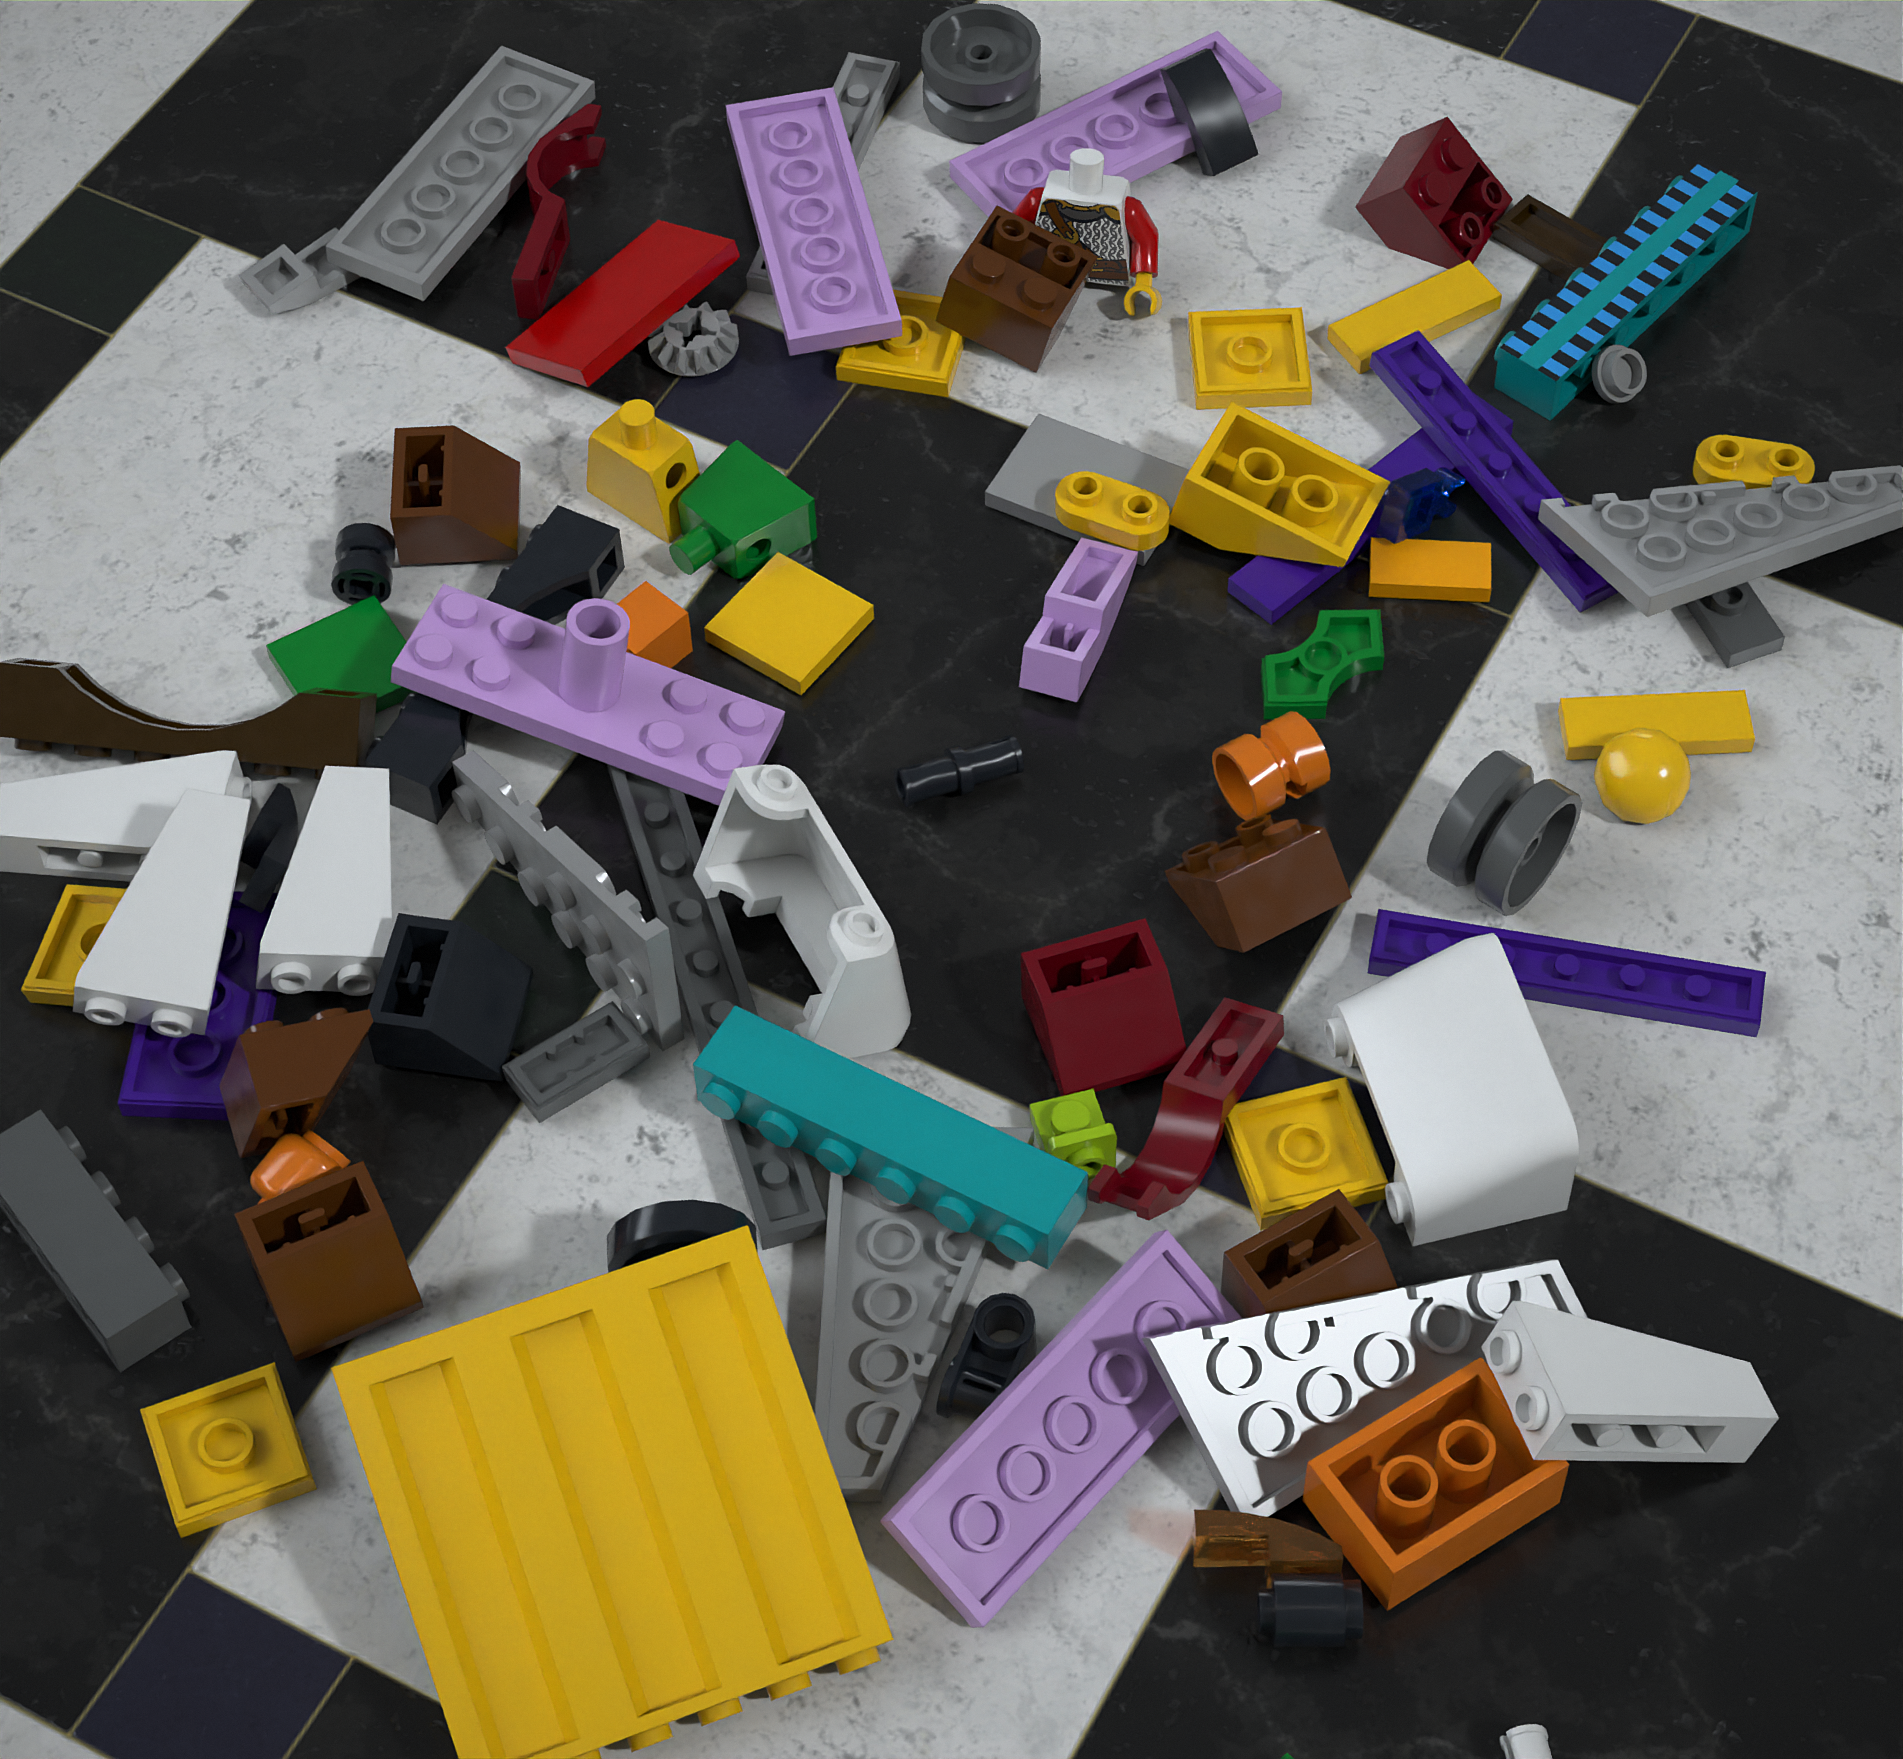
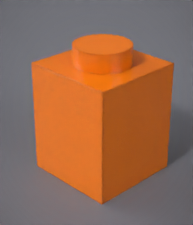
M647 581L617 603V605L624 609L630 620L626 652L672 668L693 651L688 612Z

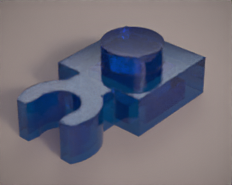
M1441 467L1435 472L1424 468L1393 480L1381 499L1380 507L1383 512L1376 534L1396 544L1428 531L1433 515L1437 514L1442 518H1447L1456 511L1457 505L1447 499L1455 488L1464 485L1466 478L1446 467Z

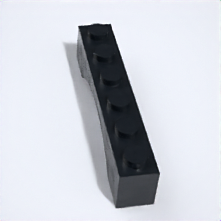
M557 505L543 524H538L533 528L528 537L526 547L512 565L505 566L500 572L495 588L486 600L553 625L567 619L569 610L578 602L593 598L602 599L624 570L620 529ZM411 692L405 698L400 708L399 716L384 736H378L372 742L365 760L366 768L389 769L390 805L438 825L454 803L452 790L458 787L452 762L466 755L468 727L473 713L418 692Z

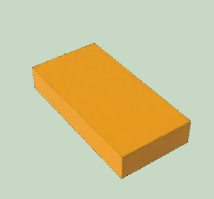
M1371 537L1369 550V597L1469 602L1490 601L1491 543Z

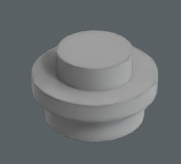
M1611 345L1601 349L1595 356L1592 364L1593 384L1598 394L1607 402L1614 404L1627 402L1636 393L1641 391L1645 385L1647 377L1646 365L1637 351L1622 345Z

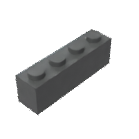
M40 1109L0 1134V1208L119 1372H122L191 1328L182 1304L183 1301L190 1297V1293L177 1271L169 1262L159 1268L149 1254L155 1251V1247L138 1219L132 1216L124 1221L115 1210V1207L119 1206L121 1202L106 1176L100 1170L89 1175L81 1162L86 1160L87 1156L69 1127L65 1125L56 1131Z

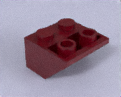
M1447 116L1401 136L1355 208L1389 249L1446 269H1451L1468 260L1474 264L1493 233L1494 224L1504 215L1513 198Z
M1146 918L1021 953V997L1061 1096L1094 1089V1092H1098L1173 1070L1187 1049L1168 969Z

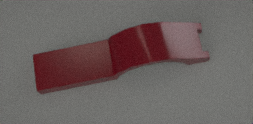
M587 104L541 137L528 155L526 176L534 221L511 277L519 318L539 320L543 313L570 242L565 199L551 193L549 189L562 177L582 168L599 166L606 148V140L603 137L595 136L587 139V135L594 134L602 115L601 105Z
M1224 997L1165 1079L1156 1121L1144 1149L1134 1163L1121 1174L1117 1168L1104 1164L1087 1188L1088 1200L1098 1204L1108 1202L1134 1211L1137 1217L1148 1221L1183 1204L1198 1188L1212 1163L1223 1133L1225 1119L1284 1036V1015Z

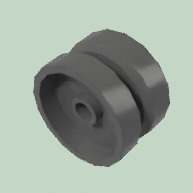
M972 3L951 8L933 19L923 33L921 47L922 72L924 74L922 86L923 108L930 123L945 135L966 142H989L1035 119L1040 112L1041 37L1032 21L1017 10L998 4Z
M1505 750L1494 751L1481 760L1469 773L1449 801L1429 844L1426 863L1430 871L1456 887L1466 886L1475 881L1474 892L1479 901L1504 916L1514 915L1526 906L1543 887L1568 847L1580 818L1582 808L1580 795L1554 779H1543L1534 784V773L1530 765Z

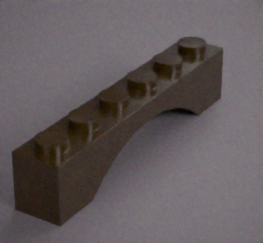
M15 658L0 662V737L15 738L14 748L28 751L52 750V742L74 744V754L86 757L112 756V748L133 750L134 760L138 762L172 758V755L189 756L222 750L236 751L239 761L254 763V773L287 776L291 775L292 767L315 769L314 778L320 780L325 766L366 768V755L374 741L377 693L316 687L298 693L275 710L251 720L232 724H191L161 718L126 703L101 686L78 663Z

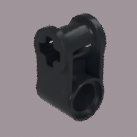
M999 1293L989 1296L979 1304L974 1312L958 1354L952 1359L945 1373L936 1405L937 1415L949 1418L955 1413L976 1420L1033 1361L1037 1351L1036 1322L1033 1309L1026 1300L1015 1294ZM1001 1330H1011L1020 1334L1019 1338L1007 1343L996 1342L989 1338L992 1334Z

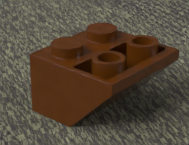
M997 205L949 276L935 322L1037 373L1059 338L1098 256Z
M454 425L395 428L390 520L400 565L517 559L519 556L520 462Z
M1261 815L1241 823L1235 828L1237 836L1219 845L1217 841H1209L1188 849L1182 854L1184 862L1164 871L1169 884L1214 943L1219 947L1243 953L1352 898L1326 828L1300 824L1298 819L1276 820L1272 819L1271 815Z
M344 1008L328 1009L315 1014L309 1021L286 1026L281 1021L276 1020L261 1022L251 1026L244 1034L238 1036L219 1087L240 1159L268 1153L284 1134L292 1133L302 1137L308 1129L311 1131L315 1129L354 1065L373 1023L370 1009L348 1013L347 1009Z
M363 1161L234 1214L249 1258L295 1362L424 1308L389 1215Z
M1340 1189L1228 1249L1223 1255L1221 1294L1241 1318L1398 1288L1378 1238Z

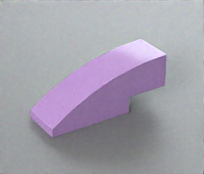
M1081 537L1047 591L1044 600L1043 616L1024 645L1019 687L1074 702L1078 701L1102 654L1117 618L1137 563V551Z

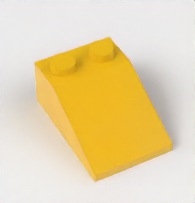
M1231 401L1187 473L1170 514L1169 524L1220 550L1344 567L1384 496L1390 481Z

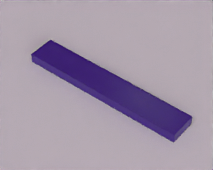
M1419 330L1372 353L1369 363L1370 368L1580 613L1619 593L1538 519L1542 499L1562 498L1565 507L1571 505Z
M1476 395L1511 436L1514 421ZM1423 428L1368 469V471L1390 481V484L1344 567L1370 547L1371 537L1382 538L1461 475ZM1258 555L1228 578V593L1272 625L1344 567Z
M1378 909L1367 974L1390 977L1464 939L1494 933L1502 944L1525 1000L1757 1037L1761 1024L1766 971Z

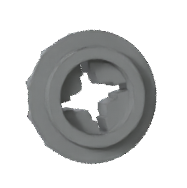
M706 301L698 308H689L685 304L678 312L649 335L647 342L651 358L662 369L681 376H701L715 372L729 363L737 352L739 337L737 324L731 323L727 310L713 311ZM700 330L702 335H696L685 347L683 336L688 337L693 331Z

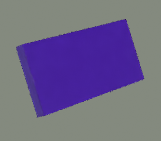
M234 891L205 1035L190 1033L186 1037H170L157 1033L149 1025L135 1024L118 1100L122 1116L229 1121L219 1086L238 1036L244 1034L253 1025L273 1020L278 991L275 989H256V974L260 942L278 893L272 894L264 911L260 913L239 902L244 893L243 891Z

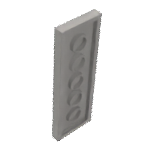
M501 46L326 245L328 263L424 301L527 179L528 155L539 139L595 99V82Z

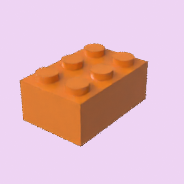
M1480 1357L1308 1461L1302 1501L1388 1611L1559 1504L1569 1463L1566 1460H1533L1525 1440L1514 1422L1512 1412L1493 1371L1484 1359Z

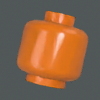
M309 1129L302 1137L298 1134H284L278 1139L250 1176L252 1188L262 1197L257 1204L344 1169L348 1166L350 1160Z

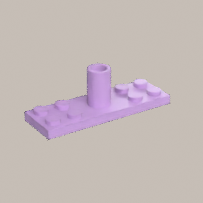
M443 584L393 663L391 672V683L720 806L733 769L763 765L782 729L785 711L626 652L630 629V620L627 613L616 603L598 598L586 599L575 604L567 614L566 627L564 629Z

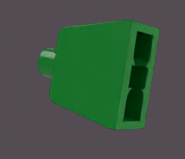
M736 440L681 494L678 501V509L683 537L670 545L669 552L678 568L688 575H692L709 561H712L734 579H744L761 570L777 552L787 556L817 538L814 498L740 441Z

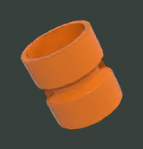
M1290 711L1262 725L1260 738L1255 737L1253 734H1244L1216 748L1212 755L1214 774L1220 790L1236 814L1245 821L1266 815L1282 807L1286 796L1298 799L1324 786L1330 780V764L1324 745L1312 725L1298 712Z

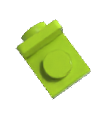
M1094 1089L1029 1104L1030 1121L1040 1150L1087 1171L1088 1180L1095 1178L1104 1164L1116 1168L1117 1135L1113 1124H1105Z

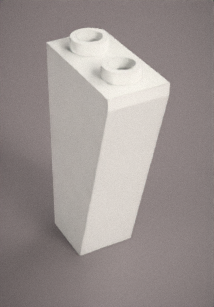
M222 750L1 783L0 871L131 882L186 788L252 801L251 779L243 777L237 752Z
M325 766L260 942L256 989H275L286 994H296L303 991H335L351 996H362L373 993L392 934L389 769Z
M191 788L185 789L80 968L74 986L73 1012L83 1013L89 1020L103 1025H120L124 1021L149 1025L157 1033L170 1037H186L190 1033L205 1035L248 824L251 800Z
M1525 1301L1511 1302L1481 1347L1486 1356L1488 1366L1493 1371L1512 1412L1514 1422L1518 1426L1533 1460L1745 1463L1779 1419L1750 1362Z

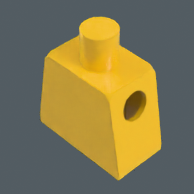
M641 399L630 400L597 427L589 437L587 491L666 543L670 544L681 534L678 509L679 498L700 476L693 446L685 435L656 418L654 407L649 402Z

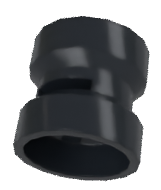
M355 523L339 531L335 546V556L338 562L334 566L331 581L332 591L338 599L353 605L373 595L376 596L380 604L389 598L393 582L390 567L395 560L396 544L394 536L388 530L371 523Z

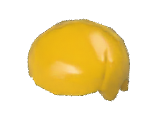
M1635 728L1613 737L1604 745L1595 766L1594 780L1603 805L1621 820L1650 824L1671 816L1681 806L1690 788L1691 770L1689 759L1677 741L1661 730Z

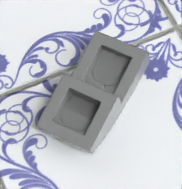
M336 227L296 255L283 244L239 275L241 282L272 314L290 311L315 303L362 276L328 263L326 245L339 231Z

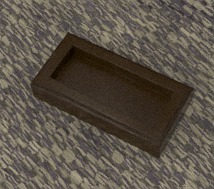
M1529 194L1494 224L1492 236L1494 240L1565 281H1568L1576 269L1580 267L1585 269L1592 263L1608 241L1606 238Z

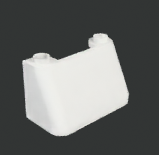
M774 764L733 769L693 874L706 899L717 897L720 890L733 893L745 901L742 909L747 917L776 913L822 994L809 996L802 1012L806 1021L795 1025L793 1033L846 1058L884 1052L897 1047L910 1024L911 1011L895 938L889 923L807 787L793 771L787 767Z
M1494 933L1464 939L1333 1005L1331 1018L1324 1020L1326 1044L1333 1058L1342 1057L1347 1067H1360L1395 1159L1394 1182L1385 1186L1387 1206L1395 1224L1404 1222L1412 1246L1567 1210L1579 1158V1142L1575 1122L1505 951Z

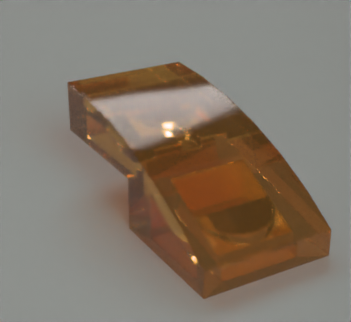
M1194 1510L1192 1531L1193 1567L1265 1566L1266 1588H1270L1272 1573H1337L1342 1570V1546L1318 1533L1285 1521L1250 1513L1225 1510Z

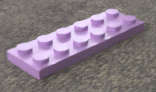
M1216 31L950 160V178L989 217L997 205L1012 213L1031 189L1045 187L1050 171H1069L1070 154L1077 149L1090 148L1100 151L1104 155L1103 175L1124 177L1129 183L1195 151L1187 123L1177 122L1160 69L1205 48L1212 50L1223 68L1239 100L1248 124L1280 109L1282 91L1219 31Z
M834 87L726 105L727 123L789 355L793 356L901 337V316Z
M1168 1230L1155 1232L880 1520L881 1524L972 1628L984 1627L1180 1415L1142 1338L1242 1319L1241 1316Z

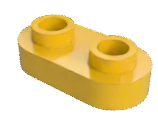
M1715 435L1703 440L1697 448L1693 465V475L1698 484L1742 480L1746 486L1745 490L1771 487L1773 477L1793 475L1799 483L1809 484L1812 483L1815 471L1814 461L1811 456L1797 446L1732 435Z
M1089 471L1072 473L1064 477L1056 487L1055 513L1058 520L1069 529L1136 551L1155 548L1168 535L1169 506L1161 496L1154 492Z

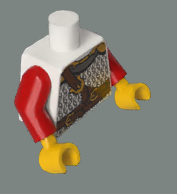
M1090 148L1077 149L1070 154L1069 171H1050L1045 187L1031 189L1012 213L1098 256L1086 282L1130 287L1132 277L1136 278L1135 286L1130 288L1125 294V310L1129 315L1135 316V298L1137 294L1145 291L1151 297V315H1155L1162 306L1161 294L1152 286V278L1158 276V229L1142 202L1131 197L1130 183L1127 179L1119 176L1103 175L1104 155L1100 151Z

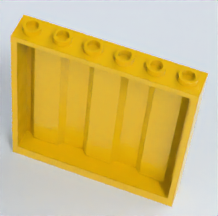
M748 1225L331 1367L459 1759H602L599 1748L627 1739L631 1752L672 1738L673 1734L669 1723L697 1713L702 1727L742 1712L743 1709L738 1697L766 1687L772 1701L812 1686L808 1672L835 1662L839 1675H843L881 1661L877 1646L894 1640Z

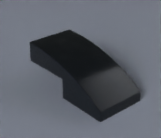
M1205 48L1160 69L1177 122L1187 123L1203 175L1216 176L1259 155L1239 100L1211 49Z
M281 783L277 784L258 814L244 841L240 859L241 862L256 870L239 902L260 913L264 911L287 868L297 842L298 816L295 801L290 788Z

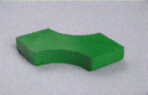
M1380 609L1320 610L1317 626L1305 642L1290 651L1266 655L1265 658H1262L1261 681L1264 720L1276 719L1290 711L1298 712L1306 719H1325L1327 703L1333 692L1343 682L1361 673L1383 670L1384 647Z

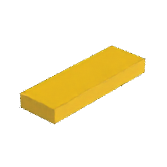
M1468 260L1328 325L1327 339L1360 375L1371 369L1369 363L1373 352L1417 330L1429 342L1500 309L1502 294Z
M1745 690L1560 698L1558 715L1566 760L1598 759L1604 745L1608 741L1635 728L1661 730L1677 741L1686 755L1752 752L1755 742Z

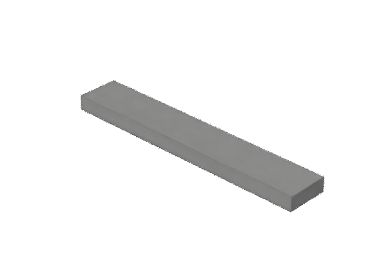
M849 52L833 87L859 171L899 81L900 62ZM760 246L746 275L747 290L773 295Z

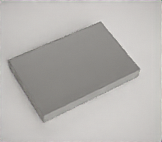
M1038 413L986 489L985 505L1077 541L1082 537L1121 547L1069 529L1058 520L1055 513V491L1059 482L1064 477L1075 472H1095L1158 494L1168 504L1171 514L1189 469ZM1155 548L1137 551V564L1144 566Z

